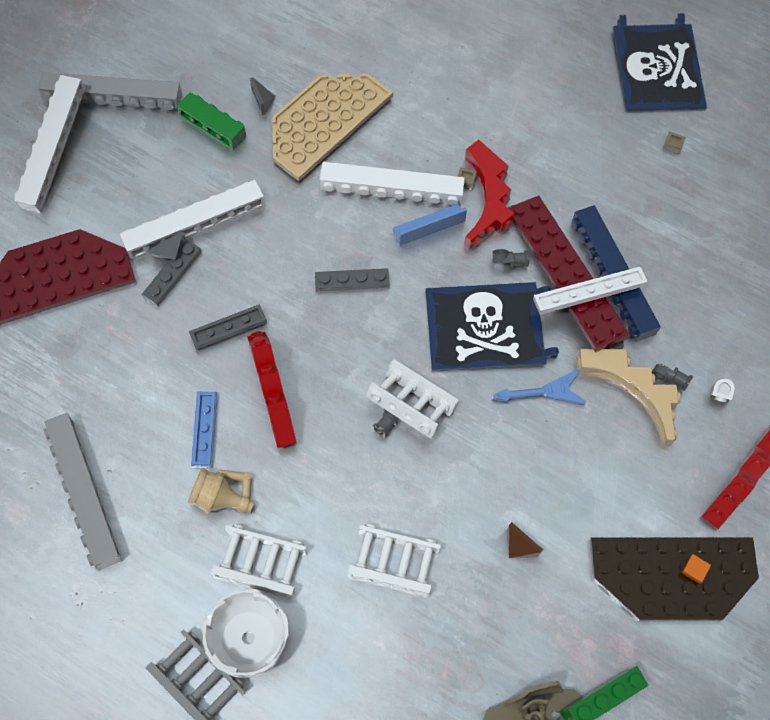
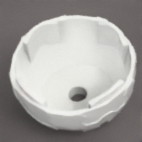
M248 589L232 592L221 598L203 621L202 633L205 653L215 667L230 676L246 678L261 675L276 665L275 663L279 660L284 650L287 638L289 637L286 614L274 599L259 590ZM252 633L255 635V640L252 644H245L243 642L245 634Z

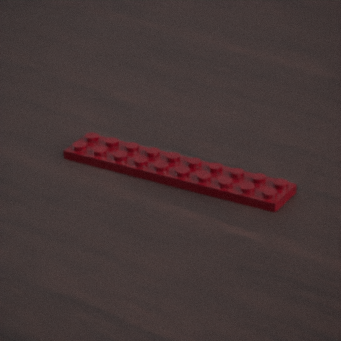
M540 196L508 207L514 213L513 222L555 289L593 279ZM606 297L567 307L595 352L629 339V332Z

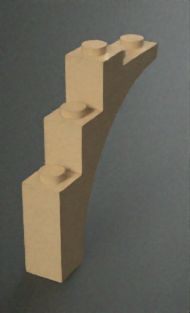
M580 349L577 356L578 374L592 375L610 380L635 395L653 417L660 433L662 446H671L677 439V429L673 425L675 419L674 408L680 403V392H677V386L654 385L655 375L652 374L651 367H630V357L627 356L626 349H602L597 352L593 349Z

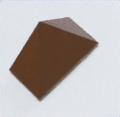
M513 522L509 524L507 528L509 558L538 557L543 549Z

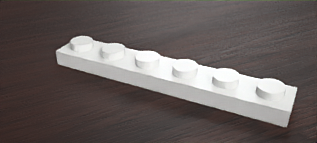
M636 267L534 295L533 300L541 315L646 286L648 281L641 267Z

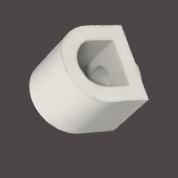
M719 379L715 382L711 395L715 396L714 400L726 403L727 399L732 400L735 386L729 379Z

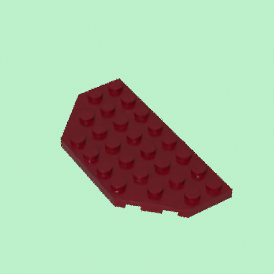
M78 229L7 251L0 262V325L135 283L136 279L126 248Z

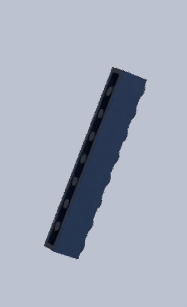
M595 205L575 211L572 226L579 233L580 241L585 245L589 258L593 260L597 273L603 277L629 270ZM640 288L611 295L614 305H617L620 311L621 319L626 322L629 334L634 337L636 342L657 334L661 326Z

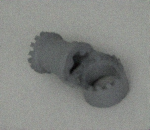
M497 249L493 251V262L496 264L498 262L499 264L501 262L502 264L509 263L510 268L520 265L529 267V252L525 250L522 253H513L506 249Z
M660 363L655 365L652 370L655 380L659 382H673L682 387L683 391L686 390L689 385L687 383H690L693 378L692 375L688 376L679 371L677 367L671 370L666 365L662 366L663 364Z
M384 409L382 418L372 428L379 436L385 438L391 427L395 426L398 422L395 415Z

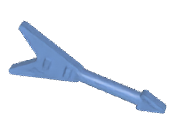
M575 370L552 381L542 388L516 391L504 389L492 396L493 399L504 402L514 398L543 395L544 397L579 405H585L586 403L584 399L569 389V385L578 375L579 370Z

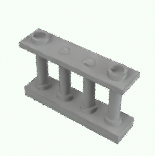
M183 629L181 634L186 639L161 664L155 665L151 661L145 669L194 720H212V716L236 691L242 696L245 694V691L242 689L245 685L237 677L232 679L228 674L214 666L215 670L191 695L185 696L180 691L183 688L182 685L206 660L210 663L211 661L207 657L205 650L197 643L200 639L192 631L187 633ZM193 645L201 654L176 679L173 678L170 681L166 676L167 670ZM222 675L230 685L206 710L203 709L200 712L195 707L198 703L197 700Z

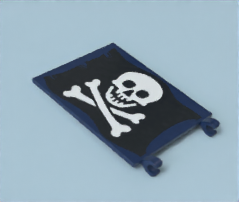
M678 13V18L675 20L676 24L626 26V15H619L618 26H613L626 111L707 108L692 24H685L684 13Z
M536 282L425 288L432 371L546 365V358H557L559 353L557 347L544 349L541 318L533 300L534 295L551 291L549 286L537 288Z

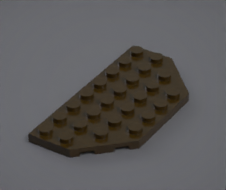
M753 537L590 538L593 580L599 586L601 585L617 603L624 606L637 621H722L759 578ZM692 554L711 565L701 584L682 573Z

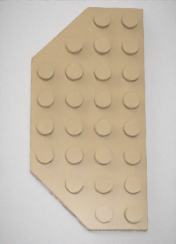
M368 73L361 74V76L337 74V77L319 75L272 116L273 162L297 181H300L393 97V92Z

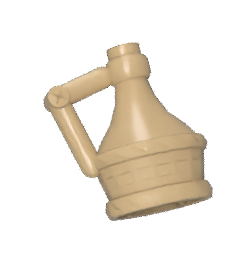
M201 468L190 494L188 504H195L204 510L205 513L229 507L237 508L242 513H250L254 505V501H251L249 498L252 474L250 472L242 473L218 470L217 473ZM226 479L243 481L242 497L230 488Z

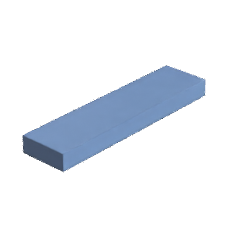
M197 391L191 460L192 468H212L217 392Z

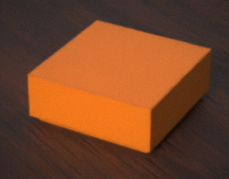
M692 554L682 573L701 584L711 565Z

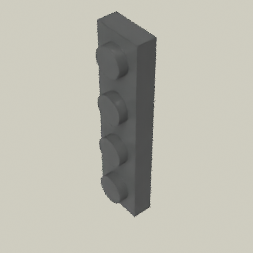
M185 240L176 259H170L141 294L142 297L158 307L202 252L201 248Z
M388 268L315 272L316 292L390 287Z
M260 304L193 329L189 331L195 349L198 350L267 323V319Z

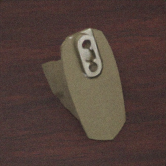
M559 681L548 682L528 688L522 694L486 710L483 720H553L551 718L552 712L559 713L560 716L557 720H564L559 711L583 696L575 689H562Z

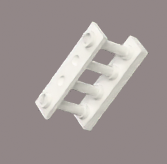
M394 359L386 373L388 378L380 386L372 382L366 397L432 439L439 425L436 423L438 418L443 413L451 416L459 399ZM394 382L404 387L396 397L386 391ZM410 392L420 397L413 407L403 402ZM427 402L437 408L429 418L419 412Z
M234 524L232 527L227 525L225 530L228 535L232 536L223 563L220 566L213 565L211 571L213 578L293 599L295 588L291 586L292 583L290 581L298 555H306L307 553L306 546H303L302 542L296 540L287 542L246 531L240 525ZM239 538L250 540L251 543L243 568L238 572L231 570V563ZM259 543L269 545L271 548L262 575L259 577L251 575L250 571ZM279 548L291 551L283 579L280 582L271 581L272 578L270 576Z
M371 524L360 525L359 534L364 535L358 562L354 566L349 565L348 577L429 597L431 585L427 584V573L432 552L438 554L441 545L431 539L423 541L379 530ZM372 537L384 540L378 568L375 571L369 570L365 566ZM392 542L404 545L398 573L395 576L389 575L385 571ZM412 547L424 550L418 579H415V581L407 579L406 576Z

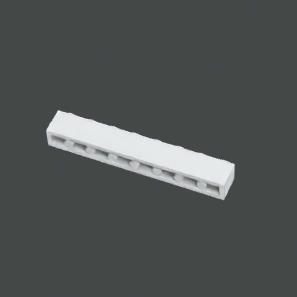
M60 75L59 80L55 83V91L53 96L50 97L48 110L44 113L42 127L38 130L36 143L32 146L31 157L27 160L25 173L20 179V187L14 195V201L21 209L39 213L42 211L85 91L81 79Z
M322 162L320 174L321 190L411 199L414 201H429L432 203H447L449 205H461L464 177Z
M255 180L245 182L238 187L230 188L218 195H212L208 199L195 202L168 215H162L158 219L145 222L133 229H127L120 233V237L130 260L148 254L149 249L179 232L182 233L184 238H187L264 207V196Z

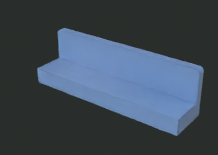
M459 204L396 226L393 228V233L401 246L465 222L467 210L466 208L461 209Z

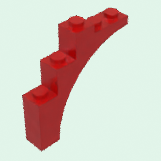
M479 139L466 149L465 160L474 171H477L484 190L485 206L477 224L465 236L464 246L468 249L479 245L486 235H491L494 230L500 233L504 229H509L513 224L514 213L505 206L510 200L511 188L503 182L508 175L509 165Z
M253 332L250 336H247L277 448L296 444L297 441L270 340L266 332Z
M770 425L734 476L703 513L702 517L717 529L723 525L740 503L746 499L755 488L757 481L770 467Z

